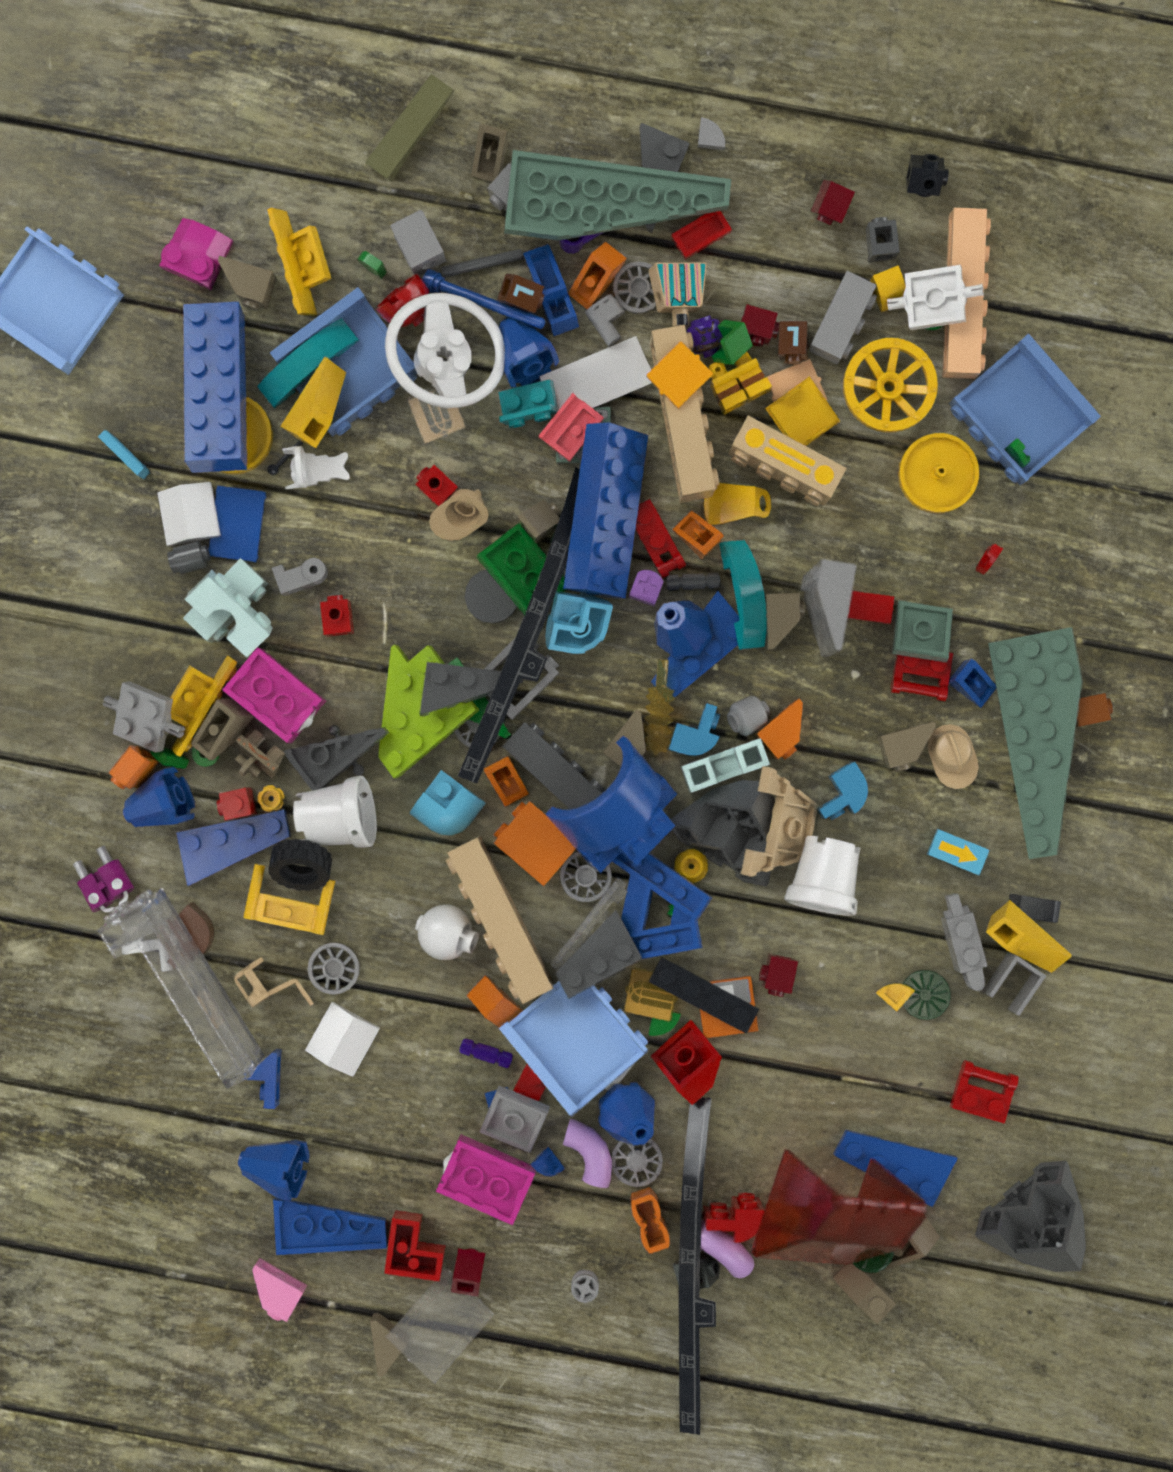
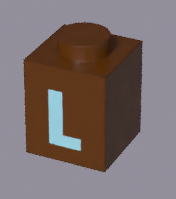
M506 274L497 300L523 311L535 313L536 309H539L542 305L544 286L515 274Z
M807 321L779 322L778 355L780 360H785L786 364L796 365L801 364V360H808L809 326Z

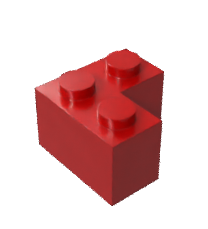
M395 1210L391 1222L384 1274L440 1282L446 1245L419 1241L423 1214Z

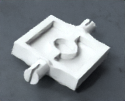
M961 265L905 273L906 288L904 297L887 299L889 311L905 308L908 313L910 330L966 322L965 305L967 298L984 296L983 285L966 287L963 282Z

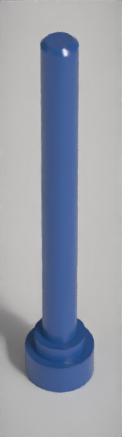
M428 269L422 278L429 293H440L442 291L458 295L473 301L481 307L536 328L542 329L545 325V319L447 282L439 272Z

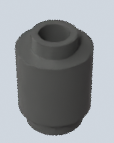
M200 541L175 547L173 551L167 553L169 565L174 574L178 572L185 574L206 568L207 561H211L207 545L202 546Z

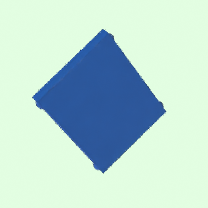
M217 486L215 506L221 536L210 538L208 549L210 557L234 560L241 558L244 561L257 562L266 492Z

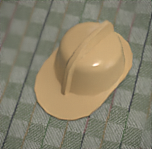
M469 489L456 490L447 501L437 507L431 513L429 520L430 528L434 534L445 540H460L484 525L488 520L489 513L481 498V491L479 489L475 491Z
M948 724L936 728L927 744L935 773L940 782L945 786L953 789L965 788L977 777L979 769L978 759L971 739L965 730L956 725Z

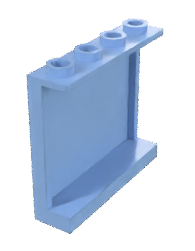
M26 227L24 230L30 235L0 276V329L69 375L124 295L118 289L120 284L106 274L103 278L95 273L97 268L84 259L81 263L73 258L75 253L62 244L59 247L50 242L52 238L38 228L35 232Z
M558 981L553 985L552 990L541 995L512 1021L503 1024L499 1030L572 1117L648 1052V1049L645 1047L648 1041L639 1030L633 1032L627 1024L630 1020L620 1008L617 1011L613 1009L609 1004L612 998L603 987L598 990L593 986L568 999L562 985Z

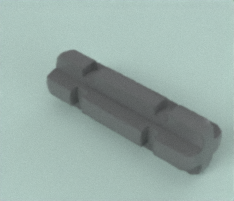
M704 573L682 574V577H678V575L667 576L668 590H679V588H683V590L705 589V586H708V588L720 587L719 573H708V575H704Z

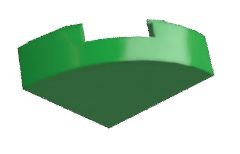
M1016 438L1004 450L1023 469L1031 459L1030 455H1026L1023 452L1025 449L1024 444Z
M165 747L163 751L157 753L154 751L150 752L163 766L184 769L187 768L189 763L188 758L183 755L179 757L172 750Z
M671 1011L670 1021L651 1017L648 1036H659L672 1030L678 1023L681 1013Z

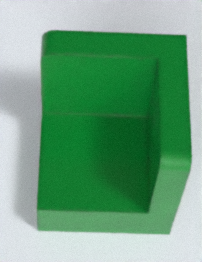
M723 320L718 325L723 336L721 340L722 347L712 355V359L714 362L733 365L753 345L744 322Z

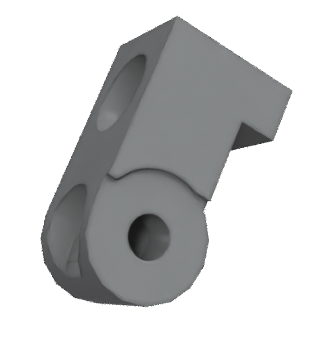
M310 558L302 566L287 571L283 565L272 568L278 588L283 596L324 582L328 575L327 567L317 558Z

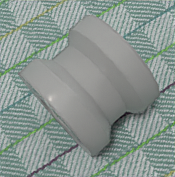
M587 1269L579 1270L574 1274L571 1282V1291L576 1300L587 1303L596 1298L599 1290L596 1274Z

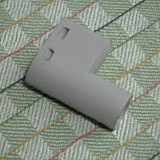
M609 294L588 308L585 314L608 347L621 339L612 322L623 315L625 311L612 294Z

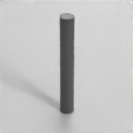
M516 249L441 268L443 276L446 278L523 260L521 249Z

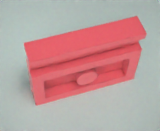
M572 393L538 437L567 461L571 462L584 445L586 424L602 423L604 417Z

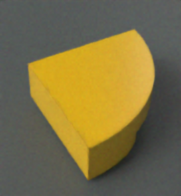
M892 983L880 988L876 994L895 1011H898L915 990L905 984Z

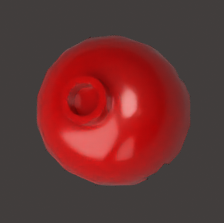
M417 273L405 280L404 285L394 289L375 309L389 324L394 315L406 303L417 297L429 294L427 286ZM425 307L418 309L408 316L401 327H406L410 324L416 327L424 321Z

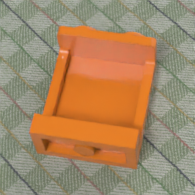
M531 801L527 804L521 802L512 812V815L515 817L509 825L503 823L494 833V836L497 838L494 844L541 885L545 886L576 848L546 814Z

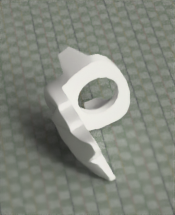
M302 446L282 449L284 454H295V457L291 460V477L295 483L286 486L285 489L306 488L307 486L317 485L318 482H329L334 478L350 479V474L344 468L348 459L346 452L335 457H328L327 455L315 456V454L305 453Z

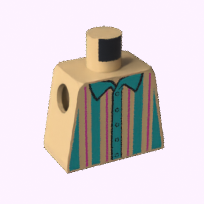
M655 263L649 269V276L657 311L659 313H672L673 327L679 325L689 327L688 313L696 312L703 304L706 263Z

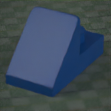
M275 1049L243 1078V1080L265 1081V1084L260 1086V1100L264 1101V1109H275L279 1105L281 1049Z

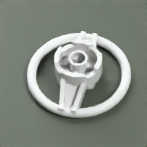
M432 293L417 297L401 307L388 326L385 338V351L390 370L398 383L408 393L427 404L443 408H459L472 405L490 394L503 375L505 344L502 333L493 318L482 307L467 298L448 293ZM449 305L464 309L479 319L488 330L495 348V363L489 378L481 387L469 394H466L464 376L471 363V349L465 340L464 334L459 330H454ZM425 307L424 334L414 354V367L420 378L423 376L426 381L431 382L439 395L430 393L416 385L404 372L397 356L396 341L401 325L408 316ZM438 356H445L447 358V361H443V358Z

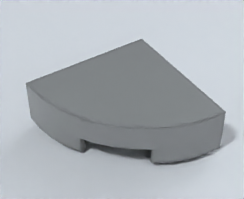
M701 117L698 147L725 150V138L720 127L713 121Z

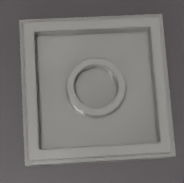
M498 1086L481 1126L480 1133L531 1153L550 1106Z

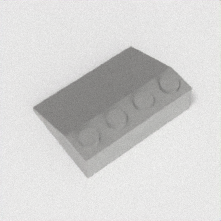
M822 559L812 569L810 568L806 575H803L801 591H805L804 601L821 657L827 658L842 650L856 565Z

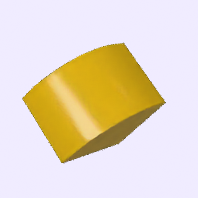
M899 265L872 276L870 282L876 284L873 294L877 295L876 302L882 313L888 310L887 299L904 297L906 285Z

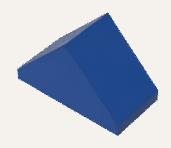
M972 658L964 660L949 679V684L980 708H982L997 688L996 684Z

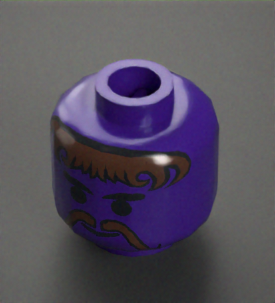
M711 315L690 322L691 326L687 329L686 333L691 332L694 347L692 352L694 354L703 353L704 358L714 355L719 350L718 348L722 346L721 340L723 336L718 328L720 321L712 319Z

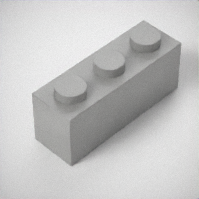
M846 271L808 351L836 365L841 358L847 359L854 345L849 343L853 333L859 334L865 322V319H862L861 316L865 309L871 310L877 295L873 294L876 284Z

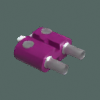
M102 846L96 851L104 865L97 869V872L89 874L82 860L73 864L81 879L77 882V885L93 913L102 910L103 912L115 911L118 914L123 911L122 906L128 899V893L134 890V886L119 859L112 860L106 847ZM124 897V898L119 902L118 908H116V907L106 908L107 906H109V905H111L112 903H114V900H116L117 898L120 899V898Z

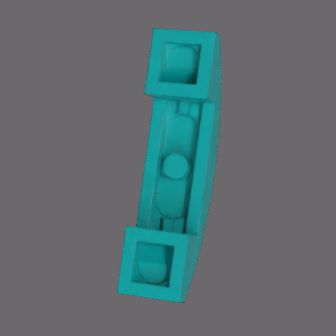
M341 318L319 331L290 353L257 387L273 408H276L296 392L294 390L296 387L314 374L324 357L331 360L335 356H341L356 344L359 339Z
M745 540L720 542L724 570L730 569L740 621L734 623L739 650L765 647L767 631L766 603L762 580L755 558Z

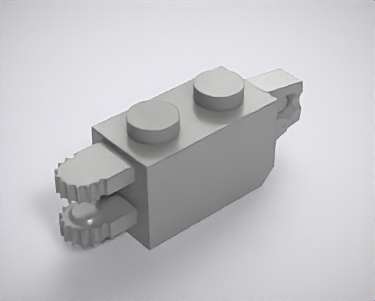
M958 893L946 895L945 899L948 910L943 911L944 917H941V923L954 970L962 973L968 988L976 992L983 990L986 984L982 968L987 967V962L974 914L969 911L968 905L962 906Z

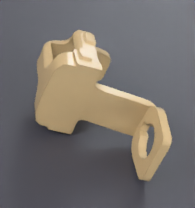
M262 957L243 968L234 977L236 985L251 1008L256 1007L271 995L294 984L310 1006L314 1004L297 979H291L267 992L253 972V969L264 962ZM244 975L253 987V991L249 996L238 981Z

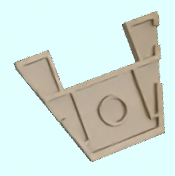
M762 767L758 787L759 792L776 795L775 804L772 808L770 829L766 837L765 852L746 849L741 871L743 875L755 876L760 871L768 872L776 866H787L799 862L806 837L813 835L818 804L801 790L792 787L790 781L780 777L774 768Z

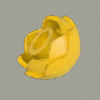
M687 849L679 853L675 858L674 870L690 882L696 883L706 876L708 860L698 850ZM689 864H693L694 868L690 869Z

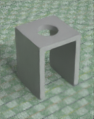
M422 210L391 224L394 238L413 275L416 273L421 275L428 269H433L446 262L444 252Z
M1008 952L982 992L993 998L1015 964L1018 963L1032 973L1008 1008L1009 1011L1019 1016L1046 975L1017 955Z

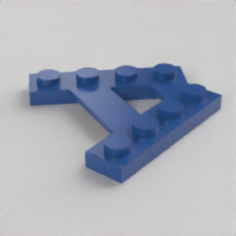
M651 853L637 866L622 854H619L612 862L630 874L621 920L642 959L703 948L698 919L713 897ZM654 891L674 905L671 924L645 930Z

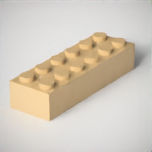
M685 325L651 331L650 348L654 367L680 341L692 351L694 348L691 332L686 333ZM700 387L679 409L665 395L659 394L679 502L684 503L712 497L715 489H717V485H719L717 469L711 468L714 451L712 442L706 441L709 425L707 415L701 414L702 403H704L702 388Z
M481 836L447 852L449 858L446 859V863L452 874H458L461 880L458 887L465 900L470 898L474 906L471 909V913L477 924H483L486 930L483 937L490 950L495 948L498 954L496 963L503 975L508 974L511 980L508 987L514 999L520 998L522 1004L552 990L554 982Z

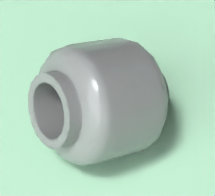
M748 696L734 702L730 706V712L727 714L728 723L735 733L739 732L743 736H748L762 730L768 724L770 710L765 701H760L755 696Z

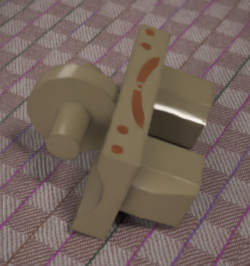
M256 729L250 731L245 737L240 735L235 740L236 745L234 748L243 754H239L235 759L242 765L238 772L241 776H245L250 772L255 777H258L263 771L273 779L278 773L279 765L285 753L277 746H273L266 754L260 751L258 748L265 741V737Z

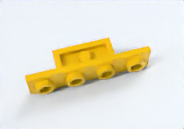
M271 207L267 209L270 218L269 225L274 232L278 245L277 252L283 262L285 279L290 286L293 296V306L299 315L314 317L318 314L310 289L332 279L317 228L309 225L293 233L287 211Z
M226 656L214 678L189 665L170 698L173 699L171 719L182 724L185 728V731H182L184 735L181 738H177L171 748L179 757H181L184 751H189L192 746L191 742L194 739L193 735L202 726L208 716L207 712L211 705H214L221 698L223 693L221 689L225 682H229L235 675L237 661L232 657Z

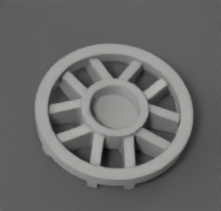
M632 262L625 265L614 279L613 292L615 298L624 310L634 314L645 313L656 307L655 301L652 303L646 297L648 294L654 296L651 289L652 285L647 280L650 278L649 273L642 276L641 267L646 269L652 267L651 264L646 262ZM637 267L638 276L633 277L630 269ZM627 272L629 280H623L620 277ZM618 284L628 285V289L618 290ZM619 295L629 296L626 302L624 303ZM632 298L637 299L635 308L628 306ZM641 300L648 305L647 307L639 308Z
M327 943L320 946L314 951L308 962V975L312 984L326 994H341L349 990L357 981L360 973L356 953L341 943ZM331 947L341 948L336 956H334ZM324 949L327 950L330 956L327 960L319 953ZM345 950L351 956L343 962L339 957ZM316 956H318L323 964L313 966ZM353 959L355 968L346 966V964ZM322 968L323 974L314 977L313 970ZM345 970L354 973L353 979L343 975ZM326 977L325 987L316 981ZM340 979L349 983L346 987L340 989ZM330 980H336V990L329 989Z

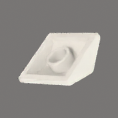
M211 482L178 485L158 492L165 539L168 547L221 536Z
M332 1001L305 1051L325 1065L353 1077L380 1027Z

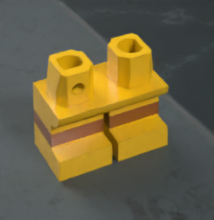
M747 352L734 363L736 368L727 372L723 363L715 362L708 367L713 373V376L710 377L712 380L710 387L723 415L745 405L746 402L749 403L769 393L772 388L768 378H765L757 359H751Z

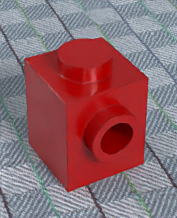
M435 465L430 469L425 467L416 477L418 480L415 484L416 487L437 507L447 501L456 490H459L458 486Z
M343 595L328 596L327 601L320 602L323 635L332 637L354 634L350 600L343 599Z
M252 787L219 793L220 799L216 801L217 810L220 816H224V821L257 814Z

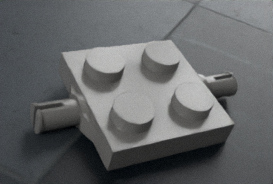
M128 681L122 683L119 700L111 696H106L103 700L105 701L103 703L104 707L116 711L113 734L157 753L163 751L168 733L178 738L184 735L182 731H185V728L171 721L173 699Z

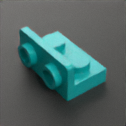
M550 379L498 392L503 414L499 416V420L501 423L509 425V428L522 427L525 425V421L535 419V422L547 421L551 419V415L558 412L554 384Z

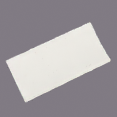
M636 336L539 376L541 381L549 379L553 381L558 411L572 393L591 408H594L652 383L646 377L651 368Z

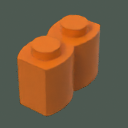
M130 745L109 771V774L113 776L110 780L121 789L126 787L129 789L133 787L139 788L158 765L159 761L143 747Z
M651 1187L631 1193L632 1214L640 1226L641 1240L645 1249L651 1254L669 1248L668 1227L661 1216L656 1193Z

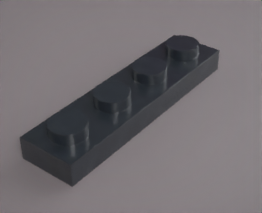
M662 956L648 980L650 983L746 1034L759 1011L758 1007Z

